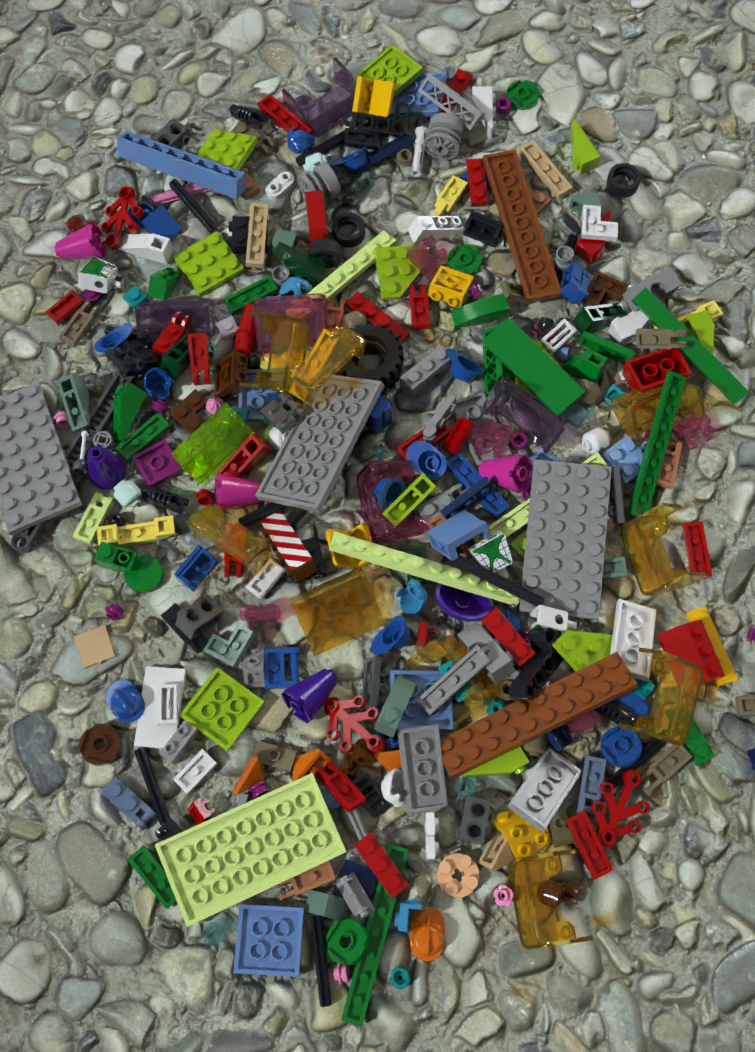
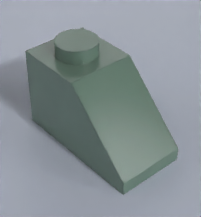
M277 228L275 235L271 236L270 245L274 248L279 242H282L296 249L298 246L297 233ZM277 258V260L279 261L280 265H281V266H285V265Z

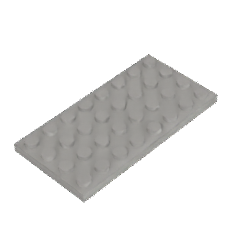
M321 373L303 404L306 415L304 417L299 415L296 417L297 424L291 427L255 494L258 500L321 512L384 388L383 382Z
M39 382L0 398V508L8 533L12 536L83 505Z
M534 460L522 587L544 598L543 606L567 611L568 617L599 620L612 467ZM520 599L519 612L531 613L536 608L532 604Z

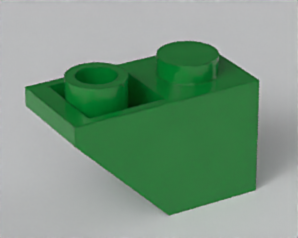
M166 267L150 275L147 296L163 301L170 298L181 277V273L175 272L173 268Z
M591 350L571 356L562 369L596 383L603 374L608 358Z
M101 541L94 560L100 567L115 572H131L138 553Z

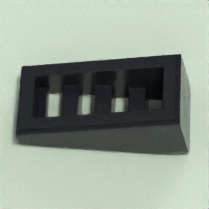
M365 771L351 782L357 787L365 780L368 781L362 788H358L361 793L370 787L373 788L371 792L365 795L366 803H364V806L373 819H375L391 806L384 799L383 794L371 776ZM375 794L378 795V797L371 803L367 802V800ZM382 801L383 804L373 811L372 807Z

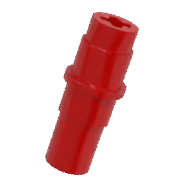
M246 304L244 306L239 328L235 333V351L247 356L251 355L254 341L257 339L256 330L260 309L254 304Z

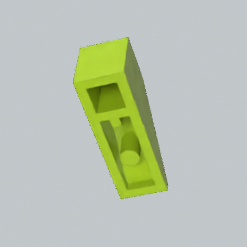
M572 120L570 128L572 166L581 175L598 168L601 156L577 121Z
M708 310L688 315L681 323L713 355V318Z
M422 473L382 514L396 527L435 490L436 486Z
M519 746L463 774V777L511 775L514 772L516 775H519L527 770L526 765L530 761Z

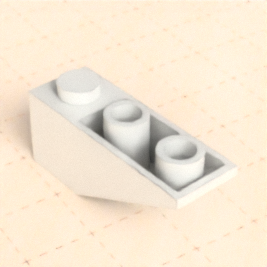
M472 86L471 103L486 114L483 120L479 119L478 122L488 138L491 139L492 132L496 130V121H493L496 114V107H493V104H495V94H492V87Z
M416 216L408 228V232L413 243L419 244L431 243L463 232L465 228L459 216Z
M125 234L119 248L121 251L166 265L173 252L170 238L157 234Z
M635 310L627 316L615 318L611 322L608 331L616 344L625 346L636 340V330L638 328H646L651 321L641 310Z

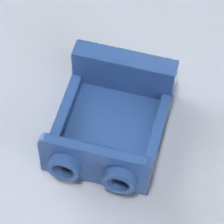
M466 510L427 531L432 548L451 561L458 558L456 547L477 535L485 540L490 538L487 523Z

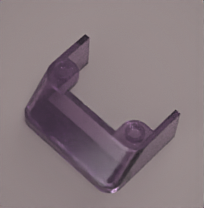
M336 57L333 58L334 78L338 86L313 101L306 95H301L294 99L285 88L282 90L284 106L312 129V136L314 138L320 137L342 123L343 115L353 109L356 83L352 74Z
M214 298L143 301L135 308L138 338H142L144 335L146 337H157V334L163 332L177 311L182 314L179 325H181L185 316L189 315L192 317L186 331L196 330V332L212 335L214 331Z
M502 375L496 380L483 404L484 414L492 417L494 415L499 416L500 414L529 433L532 443L537 446L542 445L543 452L546 454L565 430L561 415L557 418L538 398Z

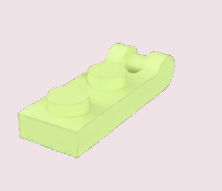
M95 492L73 534V538L92 545L97 536V527L102 526L109 510L114 505L115 498L105 497L102 493Z

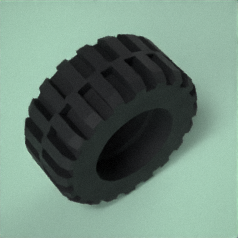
M367 323V326L357 325L355 329H348L347 334H342L340 341L335 346V371L339 376L382 381L384 388L381 394L386 393L387 388L392 389L395 386V382H399L403 373L404 352L402 343L399 342L396 334L392 335V331L388 328L383 329L382 325L372 326L370 323ZM363 351H376L386 359L380 367L370 370L359 368L352 362L353 358Z

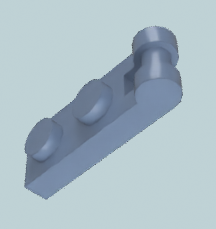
M585 756L576 814L585 810L586 814H590V817L596 818L595 813L591 810V806L585 805V800L589 799L593 800V802H600L601 792L599 787L604 780L606 759ZM600 804L595 806L597 812L599 811Z
M116 776L101 791L107 799L141 830H144L147 827L148 821L151 818L154 819L157 815L153 809ZM143 810L145 813L139 818L137 814Z

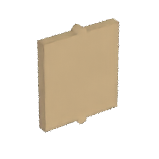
M106 625L92 630L88 629L87 632L74 636L84 669L96 664L101 665L102 662L116 657Z

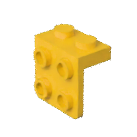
M357 76L352 111L390 117L395 83Z
M361 523L350 531L328 529L325 532L329 547L334 531L372 542L367 523ZM330 551L335 566L362 568L370 563Z
M511 809L499 813L492 820L494 827L505 835L516 860L519 862L524 861L552 840L547 827L542 833Z

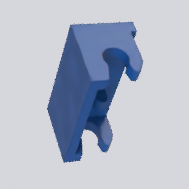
M198 545L174 575L180 583L194 592L218 562L211 553Z

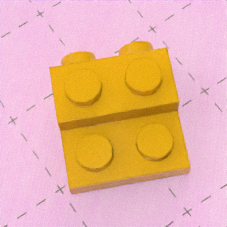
M441 265L430 283L428 296L434 301L441 300L447 302L452 307H461L466 299L474 276Z

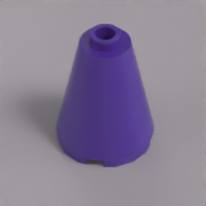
M93 446L89 449L87 453L89 480L100 489L109 490L114 488L125 477L126 468L123 461L102 446Z
M322 669L285 689L282 693V699L288 708L292 707L296 711L294 715L299 720L309 723L316 716L336 686L337 675L331 669Z

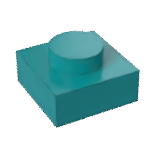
M137 286L132 287L122 296L123 300L134 310L138 309L148 300L147 295Z

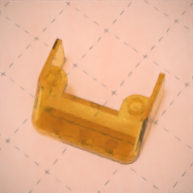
M249 311L248 315L263 318V331L266 334L272 335L267 371H259L255 376L254 384L240 382L239 386L288 393L305 363L309 325L307 321L299 318L265 311Z
M337 326L330 333L331 336L300 365L296 364L290 370L289 386L309 406L313 405L315 392L354 355L359 359L363 357L367 340L360 334L344 326L340 328Z
M685 381L676 416L683 419L690 417V414L694 413L702 418L706 417L702 389ZM663 385L643 392L633 390L611 398L612 409L625 434L635 440L640 439L639 431L642 430V425L654 420Z
M661 503L625 523L621 528V538L641 593L646 596H654L681 589L708 576L706 572H687L684 569L672 570L660 536L666 534L669 530L667 516L681 509V504Z
M208 504L192 514L186 521L195 540H198L202 535L246 565L252 579L269 559L273 558L269 545L270 542L262 535L257 536L223 513V509L217 504Z
M446 635L429 642L407 659L404 663V670L412 669L425 657L432 662L440 661L445 657L455 665L468 651L456 637ZM483 669L469 681L472 687L465 692L464 703L470 710L454 722L453 729L455 731L493 701L498 694L496 684Z
M639 647V652L653 657L651 672L660 679L650 716L640 715L636 719L634 726L619 723L618 727L651 739L682 746L688 738L703 680V670L700 666L665 651Z
M576 849L547 852L515 859L509 863L508 874L511 889L514 893L513 902L519 937L524 948L536 949L594 940L593 935L576 938L573 925L569 921H560L558 909L542 904L537 898L539 884L544 880L552 881V877L558 876L562 871L561 857L577 854Z

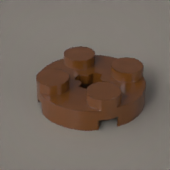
M96 724L89 730L87 729L79 741V749L82 756L88 763L95 766L112 764L118 757L122 747L119 733L113 727L106 724ZM101 740H104L105 747L98 750V747L95 746L96 742L100 743Z

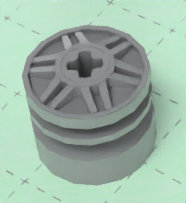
M438 113L431 117L424 142V149L430 156L440 160H449L457 156L464 130V125L460 118L449 113Z
M323 162L314 167L313 173L306 171L305 174L298 176V184L304 198L305 192L322 190L325 204L326 199L332 201L341 195L338 179L327 163Z

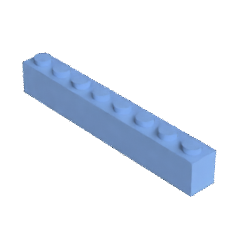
M125 131L117 138L118 156L128 161H133L142 166L169 174L172 177L194 183L200 187L227 195L230 198L237 199L245 191V172L129 131Z

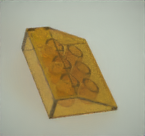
M360 567L289 598L295 616L314 656L386 624L365 572Z

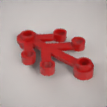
M122 187L119 191L120 198L105 210V214L110 219L102 223L101 230L109 234L113 229L112 225L116 223L114 233L108 235L105 240L106 246L112 250H117L121 247L122 243L119 237L124 221L127 224L128 231L133 234L139 231V225L132 220L127 211L128 205H130L132 214L137 218H140L144 213V210L134 200L135 190L132 187Z
M360 695L348 701H341L338 697H331L325 702L324 711L330 716V728L327 730L326 736L331 741H337L340 738V731L338 730L339 717L343 720V741L340 744V749L343 752L349 754L354 750V744L352 743L353 729L367 741L369 750L374 753H380L385 747L384 739L379 735L370 734L358 723L359 721L366 720L377 721L380 711L375 707L369 708L366 712L347 714L344 711L355 707L363 709L367 702ZM362 699V703L357 705V702ZM376 711L375 716L371 717V713ZM335 731V736L331 737L332 732ZM376 739L377 743L372 746V742ZM349 743V748L345 750V745Z
M626 770L623 773L622 780L625 785L617 803H615L612 794L614 791L613 785L609 782H602L600 784L599 790L604 795L611 816L608 824L603 814L605 805L599 801H594L591 804V810L595 813L599 825L596 835L603 847H612L617 842L618 837L631 832L637 834L642 829L641 823L636 820H630L627 825L616 828L619 820L638 813L647 814L650 811V804L646 801H638L636 805L625 808L633 788L641 782V776L635 770ZM635 775L636 781L632 783L631 776ZM605 785L609 786L608 792L604 791ZM644 803L646 808L644 811H641L640 806ZM600 804L601 809L597 812L595 806ZM634 823L637 824L636 830L632 829V825ZM610 833V839L606 841L605 835Z

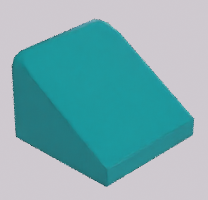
M613 384L602 396L614 409L619 407L629 397L617 384Z

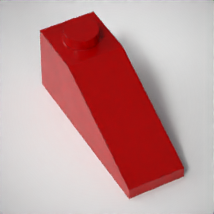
M323 191L305 192L310 243L317 239H328Z
M608 210L600 221L610 222L612 211ZM581 238L576 244L574 253L591 265L603 255L602 249L605 240Z
M252 433L217 473L241 478L261 463L274 448L263 435Z

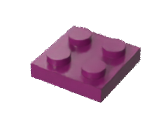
M165 439L132 456L147 485L155 487L183 472L181 465Z

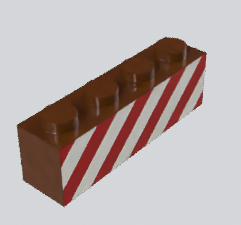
M281 511L260 521L263 527L260 530L265 540H270L268 544L272 551L278 552L276 556L280 564L285 563L284 569L289 577L293 576L296 582L317 571L313 558Z

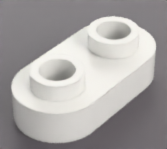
M290 172L280 173L266 186V196L270 200L280 199L295 185L294 175Z

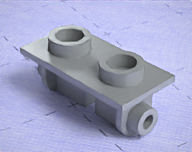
M184 720L159 754L172 764H175L176 761L179 762V759L186 751L184 747L186 745L190 746L198 736L199 730Z
M354 872L339 879L340 881L336 885L358 922L376 910Z

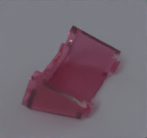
M323 294L265 297L253 300L257 348L262 354L272 353L276 346L311 344L314 347L322 330L325 328L330 331L329 305L326 296Z
M371 460L357 475L356 485L364 523L368 524L373 543L420 536L426 532V522L421 516L415 517L414 511L395 527L382 514L384 511L378 509V500L374 493V488L384 478L402 479L406 490L408 484L415 476L411 461Z

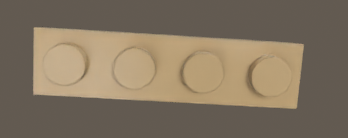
M534 140L519 148V153L558 199L572 192V185Z
M251 203L246 267H264L268 204Z

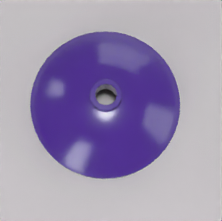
M440 583L437 584L435 589V598L438 605L445 613L457 620L466 622L480 621L492 610L493 599Z

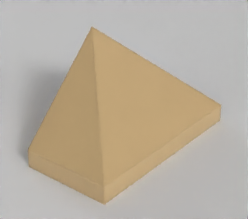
M495 829L477 863L496 871L516 861L503 833Z

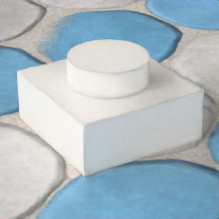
M232 316L216 323L224 340L236 336L235 333L238 326Z

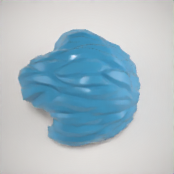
M290 277L282 285L279 294L280 296H294L298 298L299 296H304V292L309 293L312 290V285L301 277Z
M413 578L408 581L407 588L398 589L396 597H400V609L405 614L413 616L418 614L426 605L428 593L421 584V581Z

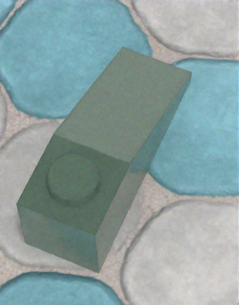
M70 374L57 380L72 432L89 426V392L84 377Z
M401 676L397 677L377 719L374 730L392 738L394 737L416 687V683Z

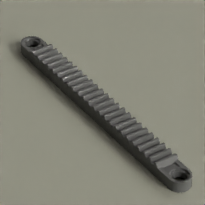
M119 369L117 370L90 413V425L80 429L65 455L74 479H77V474L72 471L74 462L80 459L81 432L87 431L89 433V436L86 438L84 460L87 461L89 449L95 446L93 443L95 434L107 430L108 424H111L112 418H114L116 388L126 382L134 384L138 375L126 377ZM50 519L14 534L11 539L12 548L18 553L28 552L37 538L42 535V530H45L46 524L50 522ZM26 539V544L23 547H17L18 540Z

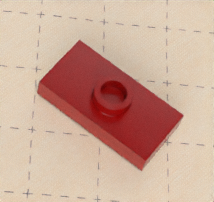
M72 290L45 313L59 326L80 309L85 302Z
M460 417L441 446V449L456 456L474 428L475 423Z

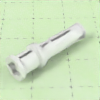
M423 126L415 129L416 139L415 143H413L415 151L411 175L414 177L422 175L425 152L424 142L428 128Z

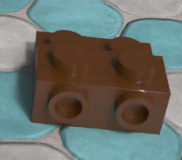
M232 351L216 364L214 397L223 398L229 392L237 394L246 387V370L248 366L246 354Z

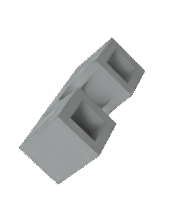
M672 267L665 270L661 268L654 273V276L647 275L640 280V283L634 282L627 286V291L622 296L632 311H638L640 309L632 302V299L645 287L650 292L651 290L657 292L662 299L675 292L682 283Z
M442 345L438 346L400 377V388L411 399L426 389L427 382L434 375L441 377L450 369L452 360L447 356L446 349Z
M476 621L457 634L461 646L468 653L476 645L483 652L488 653L487 656L491 659V662L483 670L495 684L515 671L513 666L514 658L508 651L504 652L502 650V645L496 638L492 639L489 630L485 626H481Z

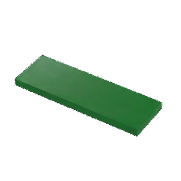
M509 317L481 340L482 344L557 418L585 394V390Z

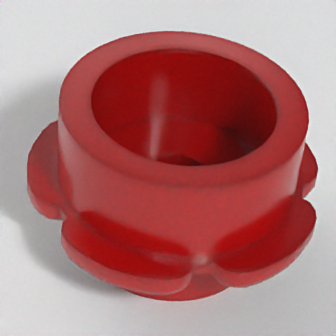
M201 489L199 493L195 494L199 505L206 506L212 503L214 494L210 490Z

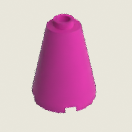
M93 223L57 241L54 250L61 259H91L92 256L101 259L106 256L105 241H101L100 236H103L99 226Z
M520 454L485 460L478 468V472L483 478L486 476L491 483L517 493L525 492L532 482V477L529 476L530 470L533 471V465L527 455Z
M216 473L215 498L218 500V504H215L216 511H225L263 501L258 500L255 496L261 483Z

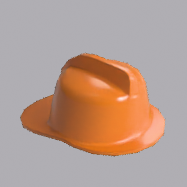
M427 906L424 907L423 911H416L412 916L410 947L414 956L419 960L433 961L443 952L445 923L443 916L437 909Z

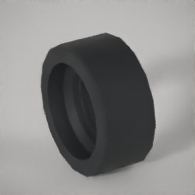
M629 163L616 164L608 174L607 188L617 197L625 198L632 196L639 188L641 174L634 165ZM626 175L634 183L629 186H622L614 180V177Z
M355 213L339 215L333 221L332 231L334 240L342 247L347 248L356 247L361 244L365 238L364 220ZM352 224L359 228V232L354 236H344L339 233V229L343 225Z
M317 239L310 243L308 254L326 262V269L334 268L341 263L342 247L331 239Z

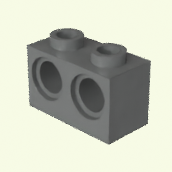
M172 118L151 139L181 149L184 145L188 144L191 138L188 128Z
M206 595L203 598H197L189 607H183L177 613L178 617L175 625L192 640L220 622L224 610L209 595Z
M466 796L458 841L481 846L484 844V841H488L490 829L486 827L488 820H492L494 810L493 807H490L491 801ZM476 805L481 806L484 814L476 816L472 808ZM472 826L477 827L480 830V836L476 838L470 836L469 828Z

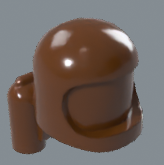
M363 738L357 740L354 743V750L351 756L346 755L343 758L341 771L347 774L349 779H355L360 766H370L375 762L374 752L368 749L366 740Z
M544 880L538 886L537 898L542 904L554 909H558L563 901L577 905L579 901V896L577 895H579L581 887L567 881L557 883L551 880Z

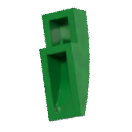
M504 294L471 302L451 311L454 328L486 324L490 322V319L508 316L509 307Z

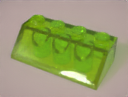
M224 403L180 444L171 455L185 471L202 484L236 452L252 433H256L232 406Z

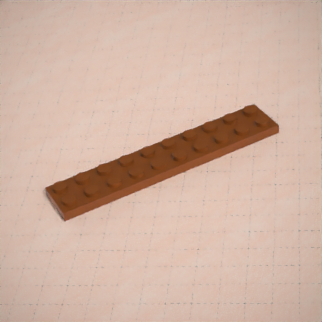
M516 150L483 155L482 161L501 222H503V229L526 303L561 297V288Z
M615 652L542 688L533 700L516 701L441 738L442 762L450 779L453 780L638 688V684L619 653Z

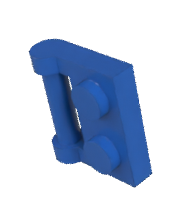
M299 647L264 649L265 690L287 689L300 682ZM285 655H290L291 681H285Z

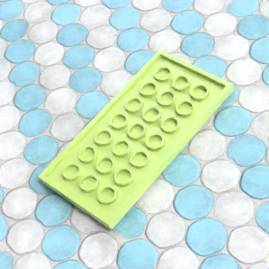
M313 773L155 844L187 927L346 852Z

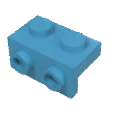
M406 899L405 903H400V912L395 913L394 926L398 927V931L409 933L411 910H424L423 905H419V900Z

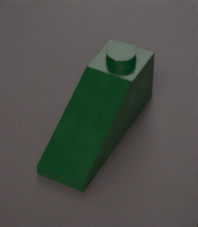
M279 242L272 249V253L295 277L303 278L314 288L324 280L326 262L282 242Z
M621 302L583 307L572 322L580 335L583 334L584 330L595 333L609 327L615 318H622L627 316L628 313Z
M190 330L162 355L161 369L166 371L172 379L177 380L190 364L188 334H196Z

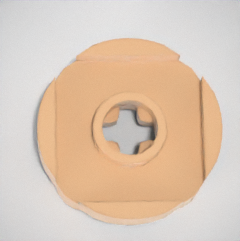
M454 853L445 857L439 864L437 882L441 890L455 898H462L471 894L477 887L479 870L476 863L468 855ZM456 869L464 873L460 882L452 878Z

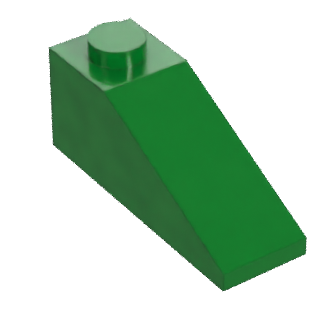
M130 382L120 384L115 390L113 440L116 443L124 442L147 395L145 391Z

